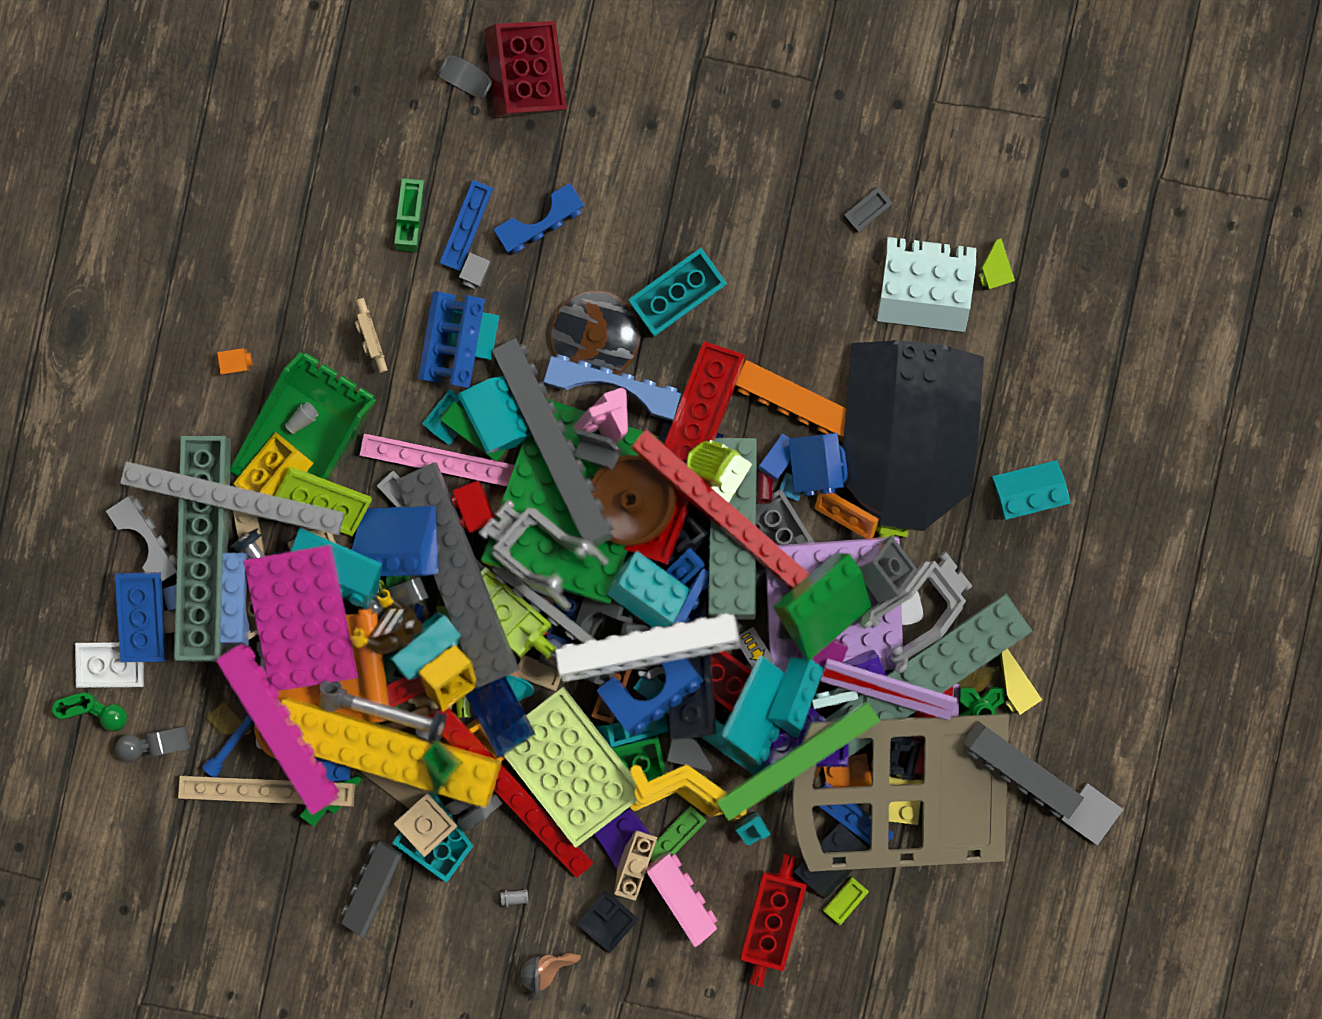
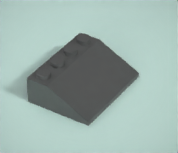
M781 489L773 493L772 503L756 504V527L776 545L815 543ZM756 560L755 588L766 582V568L758 560Z

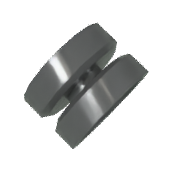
M495 793L492 794L490 804L486 807L453 798L445 805V808L450 815H457L463 810L466 811L456 822L462 831H466L490 816L503 802Z

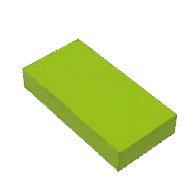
M851 877L823 911L841 925L869 891Z

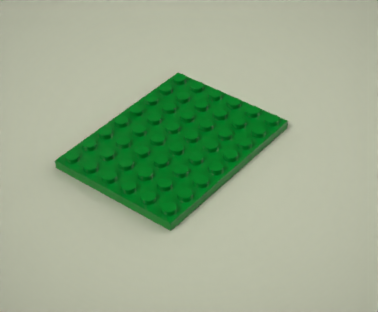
M552 400L557 410L554 416L557 421H562L567 431L563 433L566 441L571 439L575 449H577L581 440L574 434L575 429L573 426L586 412ZM628 426L626 435L616 444L622 450L619 457L637 455L630 447L644 431ZM599 429L591 432L593 434L602 436ZM532 435L523 441L500 508L507 500H510L515 505L512 509L520 514H523L528 507L530 509L535 508L566 535L583 539ZM653 435L664 445L666 439ZM582 462L586 470L582 472L585 480L590 478L592 481L601 467ZM496 518L495 521L499 523L501 520ZM537 525L529 526L509 548L510 556L529 572L548 578L556 575L562 580V583L559 585L562 590L606 605H610L612 599L607 595V592L622 568L628 550H625L626 545H620L610 540L596 546L595 548L608 561L604 566L593 555H585L584 558H580L574 551L565 549ZM489 537L481 562L511 572L493 557V548L497 543Z

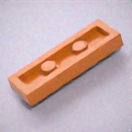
M821 490L819 491L814 509L866 539L874 537L878 518L834 493L822 494Z

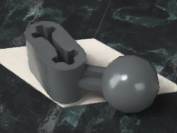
M420 576L388 588L392 600H398L407 606L428 598ZM375 594L367 608H372V612H377V619H380L385 613L386 608L391 606H380L377 596L380 598L385 597ZM357 606L358 610L366 609L361 606Z
M187 726L146 734L147 739L141 740L135 735L126 734L117 741L115 753L124 762H134L145 752H149L150 756H157L191 748Z

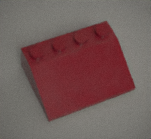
M556 21L499 23L484 29L496 117L521 116L567 109Z

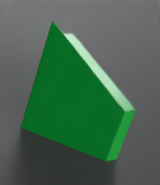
M437 740L434 741L422 756L427 765L435 797L463 763L462 760Z

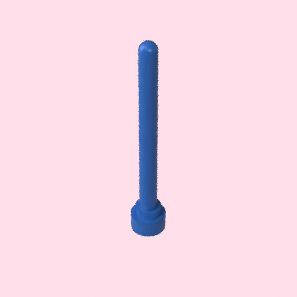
M250 714L243 720L215 758L212 757L211 760L208 759L202 766L203 770L210 776L216 778L222 771L221 767L223 766L222 762L254 722Z

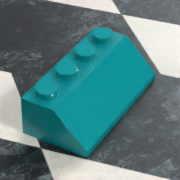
M300 528L291 551L331 545L342 598L356 606L367 608L379 589L382 564Z

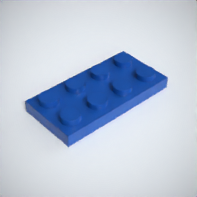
M161 572L116 573L115 585L120 662H165L167 658Z

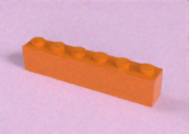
M748 360L745 361L736 382V386H738L736 391L747 396L752 393L758 396L757 401L767 406L771 402L778 406L777 411L788 416L791 412L798 416V421L806 425L812 422L818 425L817 430L822 433H837L838 440L843 442L846 408Z

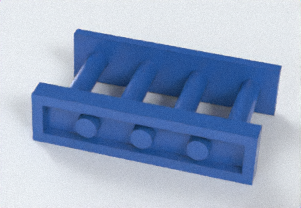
M433 291L418 379L440 383L441 376L450 377V384L469 388L485 299L466 295L465 302L455 301L456 295ZM453 310L463 311L461 324L451 323ZM449 332L459 333L457 347L447 345ZM445 354L455 356L453 369L443 367Z

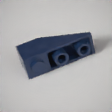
M561 594L570 607L566 610L558 603L557 609L573 622H576L582 601ZM551 623L546 640L557 649H561L562 646L569 644L570 637L564 633L567 629L561 624L557 627ZM556 651L554 654L550 653L551 657L549 659L541 653L539 663L559 669Z

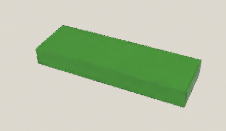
M690 805L656 840L650 859L655 861L668 851L671 856L674 855L707 820Z

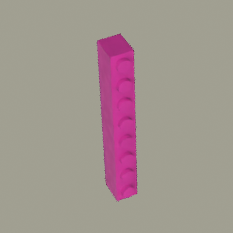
M245 644L239 645L216 661L311 814H314L339 799L340 797L337 794L339 790L333 781L330 782L325 775L327 771L324 765L315 759V751L312 746L302 738L303 732L299 725L292 722L289 717L291 713L285 704L282 705L279 701L278 691L273 685H269L266 680L267 674L261 666L256 664L254 660L255 655L251 648L246 647Z

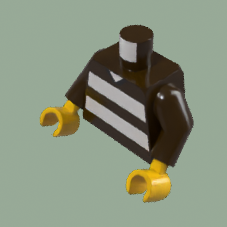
M386 589L382 590L385 598H380L379 596L377 598L380 606H391V608L385 611L368 638H365L362 629H355V636H351L355 647L367 645L366 648L377 651L380 655L406 648L414 636L422 631V623L417 619L416 613L402 602L392 600L390 592Z

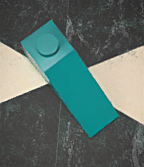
M665 713L660 719L649 723L642 733L635 734L634 736L624 729L619 720L613 721V724L608 722L595 726L611 748L669 732Z

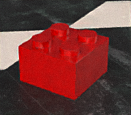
M476 481L453 490L454 496H451L455 508H460L463 516L459 517L464 530L468 529L470 533L483 528L491 518L496 520L481 481Z

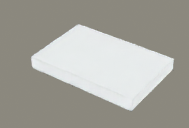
M119 642L75 643L76 688L144 687V662H120Z

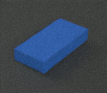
M784 434L779 437L758 467L759 470L774 481L779 478L791 461L790 438Z

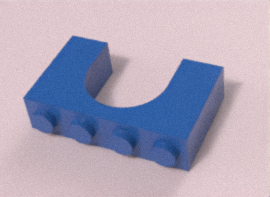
M687 658L661 663L666 672V684L663 691L652 700L637 701L633 699L622 682L615 676L597 689V691L624 729L632 736L638 735L653 720L660 719L668 708L678 705L682 701V697L696 691L700 687V683L704 681Z

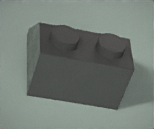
M889 536L865 554L857 564L862 572L865 585L879 603L898 597L918 570L893 536Z
M696 737L678 740L671 739L667 761L711 771V762Z

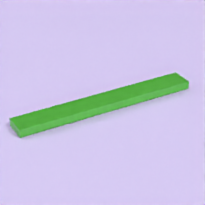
M866 701L716 800L717 804L730 821L880 722V719L868 701Z

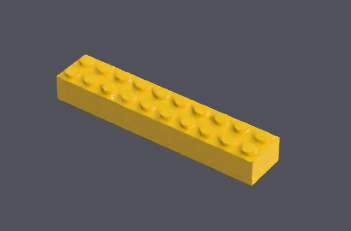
M290 697L282 700L281 704H285L291 713L289 717L292 722L298 724L303 732L302 738L314 749V756L434 792L426 762L422 759V756L434 741L429 743L428 739L337 711H325L320 706ZM441 743L462 760L463 763L439 794L481 807L488 806L502 761Z

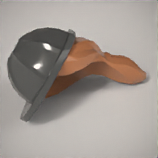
M567 953L561 957L546 955L531 958L524 963L521 969V982L529 991L536 993L537 999H541L542 990L551 984L559 968L578 962L581 959V955Z

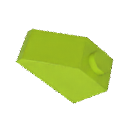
M1001 238L994 241L980 269L981 274H978L982 287L986 286L987 290L1015 281Z

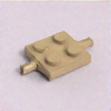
M364 298L355 300L359 310L357 315L359 320L355 321L359 334H364L366 341L362 342L365 353L376 361L379 373L388 371L384 360L385 356L383 355Z

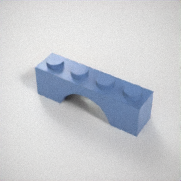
M223 553L220 643L225 646H239L243 644L248 646L249 622L246 614L248 580L244 560L250 559V557L246 553Z

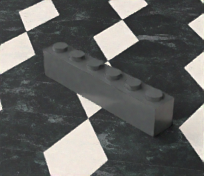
M977 721L962 742L968 747L966 752L976 759L979 756L984 758L983 764L993 771L998 768L1002 771L1000 773L1001 777L1008 782L1016 781L1018 783L1016 787L1026 795L1029 791L1033 793L1032 799L1042 806L1045 803L1051 806L1049 811L1059 818L1063 815L1069 819L1084 799L1078 792L979 721Z

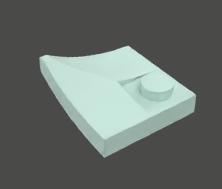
M838 686L830 692L817 693L812 701L814 709L856 700L858 695L856 691Z

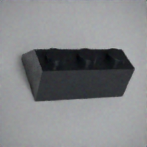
M839 821L819 840L823 853L869 850L859 838ZM833 857L832 864L845 863V857ZM804 858L794 867V872L825 899L853 870L809 871Z

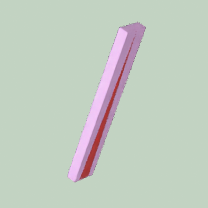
M827 659L820 680L947 720L951 719L957 703V698Z

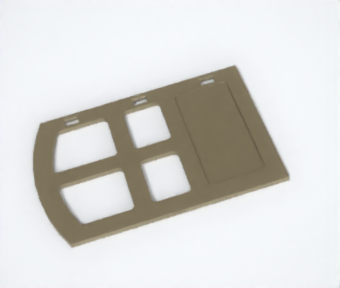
M1009 715L951 716L950 720L941 717L880 719V722L854 738H872L871 785L814 789L812 788L817 763L793 778L792 811L795 833L809 871L1005 861L1007 780L1000 776L1002 771L998 768L993 771L983 764L984 758L979 756L976 759L966 752L968 747L962 742L977 721L1008 742ZM834 722L810 723L802 744ZM924 736V777L922 783L890 785V740L892 737ZM898 801H923L922 846L909 849H888L889 804ZM871 803L870 849L867 851L823 853L814 827L812 807L816 805ZM968 850H979V856L967 857ZM912 853L913 860H900V854ZM833 857H845V863L832 864Z

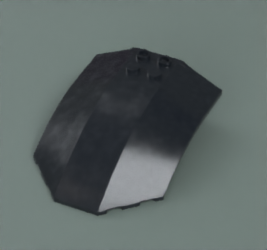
M901 340L851 343L842 447L845 451L848 476L843 485L852 492L853 497L864 509L879 519L878 525L880 527L925 531L931 524L945 515L972 492L980 425L984 356L947 345Z

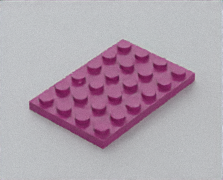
M325 545L244 560L269 685H273L277 691L322 684L324 681L336 682L357 678L358 673L332 546Z

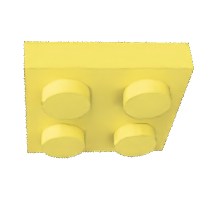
M894 776L889 778L890 785L920 784L923 782L920 779L902 780ZM921 800L891 802L889 804V821L918 825Z

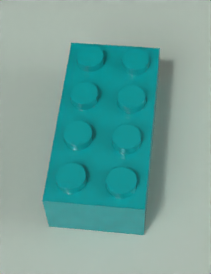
M700 248L628 299V301L652 335L656 337L727 286V283L704 250Z

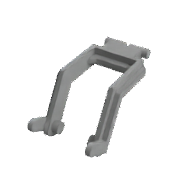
M507 500L495 514L501 521L498 523L491 518L479 532V535L484 539L489 536L497 543L493 548L494 558L528 586L548 592L564 609L568 610L570 605L559 594L562 591L559 587L562 580L556 575L548 578L529 572L510 556L509 548L529 526L537 525L565 549L574 551L580 558H584L585 555H593L604 566L608 563L607 559L589 541L566 535L535 508L530 509L528 507L523 514H520L512 509L515 505L510 500Z
M946 551L939 555L941 559L939 564L935 561L921 563L915 575L898 597L879 603L862 616L861 627L863 629H867L870 626L872 628L878 626L881 622L880 617L912 598L927 578L946 600L947 609L931 630L904 647L897 644L890 650L892 653L891 660L894 664L896 663L895 670L898 673L906 670L908 658L943 637L962 611L963 605L966 602L961 595L962 591H967L972 587L960 570L955 572L957 565Z

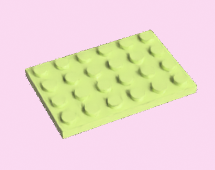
M564 687L493 741L575 848L637 801L634 790L637 787L630 771Z

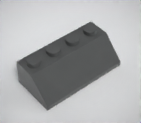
M382 840L378 844L373 843L368 854L372 858L368 865L364 863L359 874L362 877L359 885L355 884L350 893V896L353 897L351 904H346L340 915L344 917L341 924L363 938L371 926L404 853L400 848Z

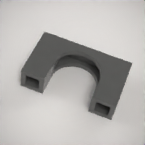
M584 597L575 623L594 637L598 626L606 618L613 617L632 623L635 614L613 598L610 605H606ZM570 638L569 644L575 646L584 644L578 638L575 641ZM614 672L584 679L604 685L613 678Z

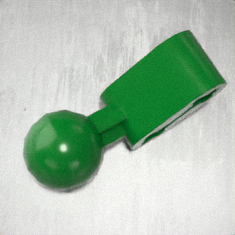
M79 693L59 699L52 707L53 714L60 719H71L92 713L99 717L101 726L110 732H117L123 729L127 722V713L121 705L109 704L105 706L98 702L97 697L91 693ZM85 699L90 700L87 706H75L84 702ZM64 705L75 706L66 710V713L61 712V708Z

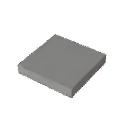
M1086 783L1079 792L1084 797L1083 801L1069 819L1065 816H1062L1060 819L1098 845L1124 809Z

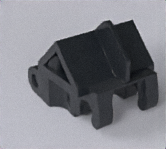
M690 507L685 520L697 534V537L692 539L682 526L669 563H675L690 548L699 556L706 544L705 541L710 537L709 531H705L689 511Z
M910 736L892 737L890 740V774H894L902 780H914V770L920 748L924 746V740ZM911 749L904 771V768L898 765L899 755L901 751H909Z

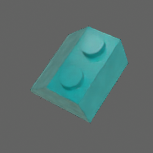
M453 310L451 323L461 324L463 311ZM483 312L475 357L492 360V350L494 349L499 315ZM449 332L448 346L457 347L459 333Z

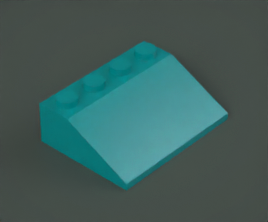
M759 656L722 734V737L737 758L761 767L763 761L767 760L772 741H775L779 735V726L769 720L768 716L785 674L763 656Z

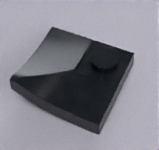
M605 890L577 922V925L611 953L639 918Z

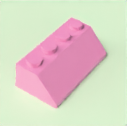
M668 851L648 864L647 873L694 947H696L717 929L715 923L718 920L712 910L707 912L703 905L706 901L699 891L695 893L691 887L694 882L689 874H683L679 868L682 864L677 855L671 856Z

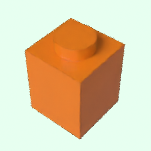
M245 348L217 352L221 375L250 371V366H253L251 352L247 353Z

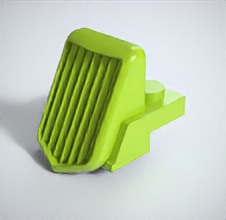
M712 440L702 442L690 451L687 460V466L728 502L752 465L741 457L737 451Z

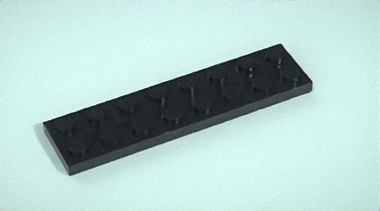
M668 563V565L660 564V568L666 571L672 563ZM693 577L685 584L687 588L689 587ZM707 588L701 590L698 596L700 601L696 609H691L688 618H690L688 624L694 623L695 620L700 618L709 620ZM711 653L687 658L704 681L700 683V687L696 691L682 697V701L678 705L669 708L670 734L673 740L716 735Z

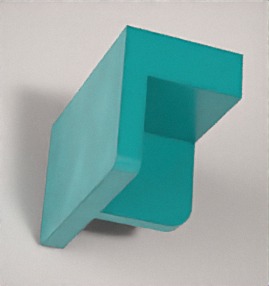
M757 811L735 825L737 834L740 835L746 845H751L760 838L765 839L770 835L769 829Z

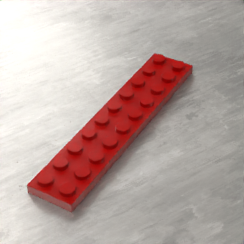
M703 341L664 444L666 448L686 465L690 451L702 442L715 440L744 364L745 354ZM675 488V511L666 529L655 539L641 545L626 546L625 550L632 553L638 551L646 558L668 565L691 501Z

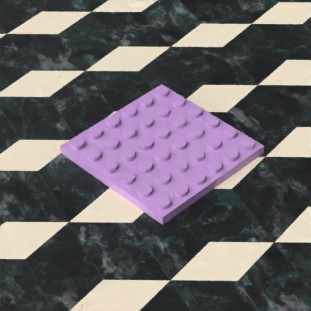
M897 536V537H894V539H895V540L897 541V543L899 544V538H898V536ZM888 537L777 546L811 574L835 553H850L856 564H858L865 554ZM766 568L769 653L775 661L772 664L785 673L790 658H798L794 652L796 644L794 640L779 639L777 637L779 616L774 610L773 605L782 599L783 593H789L791 590ZM866 586L871 608H873L879 602ZM899 605L880 617V624L874 628L870 626L867 629H863L861 627V616L837 636V639L845 641L849 647L842 662L875 650L884 670L895 669L896 663L894 664L891 660L892 653L890 650L897 644L903 647L902 606Z

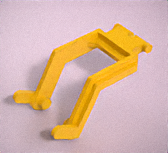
M688 765L650 782H647L641 767L633 766L630 769V774L637 787L634 790L637 801L629 807L634 812L677 793L710 818L724 814L716 800L727 793ZM747 810L731 819V821H736L744 816Z

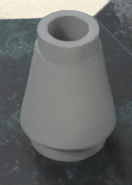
M308 402L300 404L285 426L292 434H295L315 422L318 412Z

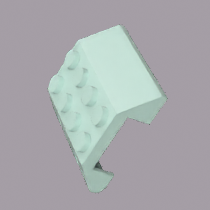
M887 237L886 260L877 321L965 332L971 307L976 267V248L966 247L965 255H963V246H958L956 258L949 257V244H944L943 253H941V243L922 241L921 250H919V241L914 240L912 252L905 251V239L900 238L899 247H897V238Z

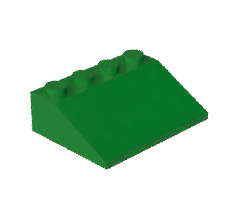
M835 553L773 605V608L805 660L810 661L871 608L862 572L850 553Z

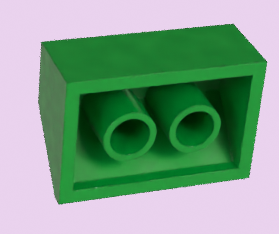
M658 735L612 747V750L629 771L633 766L641 767L647 782L667 774Z

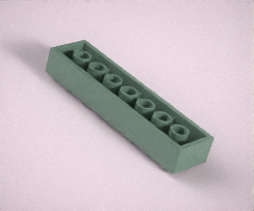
M715 438V442L724 444L728 448L737 451L741 457L752 464L729 503L756 526L757 439ZM712 520L710 522V619L717 618L721 614L734 615L735 619L755 620L756 559Z

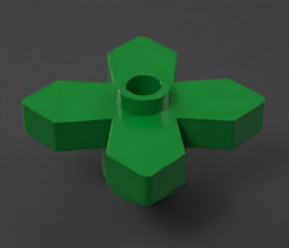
M960 686L958 699L968 709L959 716L997 714L995 713V708L1004 702L1005 690L1002 687H989L980 697L972 686Z

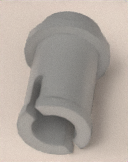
M527 889L511 892L505 890V892H501L502 906L506 905V907H509V905L529 904Z

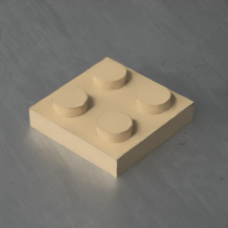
M428 793L394 823L424 857L457 827Z

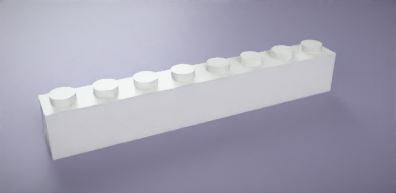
M721 614L714 619L700 618L695 620L694 623L689 624L676 623L668 628L655 627L643 633L634 631L630 632L627 636H609L606 640L602 641L588 640L584 644L576 646L568 644L562 646L561 649H556L559 675L563 682L741 648L734 615Z

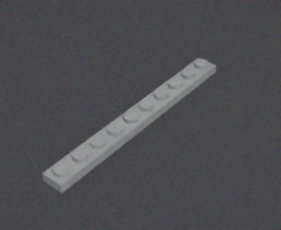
M130 462L125 463L121 484L336 535L340 534L345 514L340 511Z

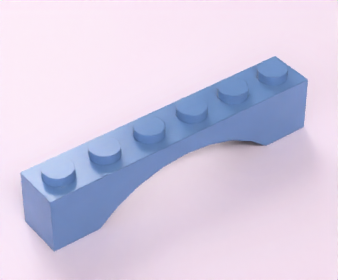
M563 355L551 356L544 385L564 391L587 384H603L623 388L626 392L637 398L646 407L651 416L673 422L681 393H677L678 389L670 386H664L663 389L655 386V382L643 379V382L634 380V376L625 373L618 376L612 374L613 370L600 367L597 370L591 368V364L584 361H578V364L569 361L570 358Z

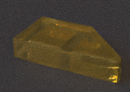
M999 666L978 668L959 681V687L972 686L976 691H982L998 672Z
M222 702L207 717L222 734H233L242 723V720L225 702ZM248 729L245 734L249 735L252 731Z

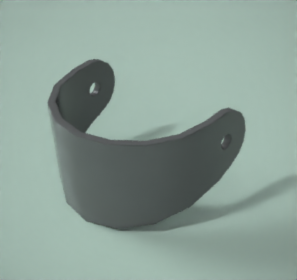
M448 55L437 73V76L479 99L485 97L491 85V79L484 71L456 56Z

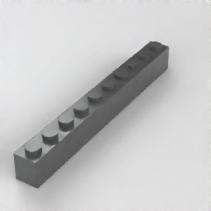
M515 338L493 349L492 351L583 540L589 541L596 547L612 539L613 536L610 531L614 530L609 518L604 519L601 513L605 509L600 499H594L592 491L595 490L590 478L585 480L582 474L586 470L580 458L576 460L573 455L576 449L571 439L566 441L563 435L567 431L562 421H557L554 416L557 410L552 400L547 402L544 396L548 392L543 382L538 383L535 377L539 373L534 363H528L526 356L529 353L525 344H519Z

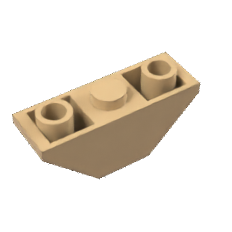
M637 830L634 832L624 848L618 866L614 890L615 895L636 901L658 837Z

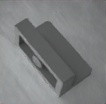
M575 429L574 434L581 440L574 453L576 460L580 458L582 462L613 470L622 450L610 438Z

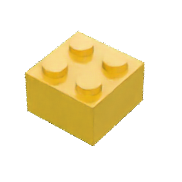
M455 645L442 652L437 659L426 664L419 671L427 696L442 712L477 687V679L471 662Z

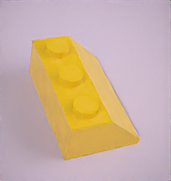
M275 432L233 484L237 488L274 496L289 466L307 473L313 462Z

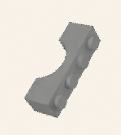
M128 496L106 510L118 530L132 529L139 532L145 538L149 554L142 568L145 572H161L162 582L177 573V558L174 554L170 555L166 547H168V544L161 535L158 536L154 531L156 526L149 516L146 518L141 511L144 508L138 498L134 499L132 496Z

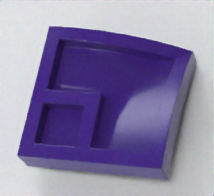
M629 807L594 833L617 870L624 848L634 832L637 830L652 835Z

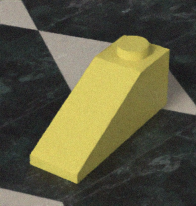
M1006 649L1000 653L1005 696L1008 699L1005 703L1012 713L1016 711L1021 715L1042 699L1010 651Z

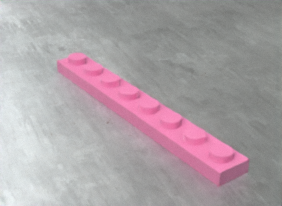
M364 434L360 456L423 468L433 462H437L441 473L508 486L515 467L512 464Z

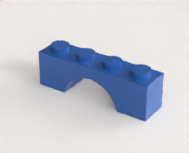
M571 183L551 194V210L548 216L541 222L523 224L511 218L494 229L508 253L512 251L514 254L519 253L526 248L524 244L530 240L533 243L537 242L545 236L543 234L550 228L552 231H555L564 225L563 220L568 217L572 220L583 213L584 204Z

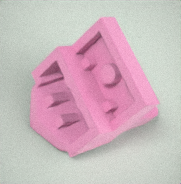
M619 388L603 394L593 407L588 409L573 426L574 429L590 433L599 429L603 437L610 438L615 444H618L628 430L626 390Z

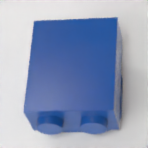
M837 433L789 439L795 492L804 491L805 496L817 494V490H821L822 494L835 493V488L843 487L848 474L845 451L839 446Z

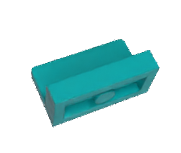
M451 389L448 390L422 423L448 445L451 444L459 433L439 418L452 401L465 410L459 396Z

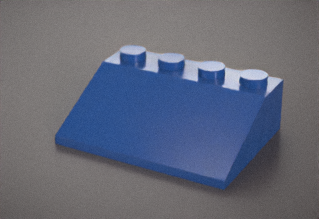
M436 507L367 509L358 526L352 551L381 563L380 576L439 574Z

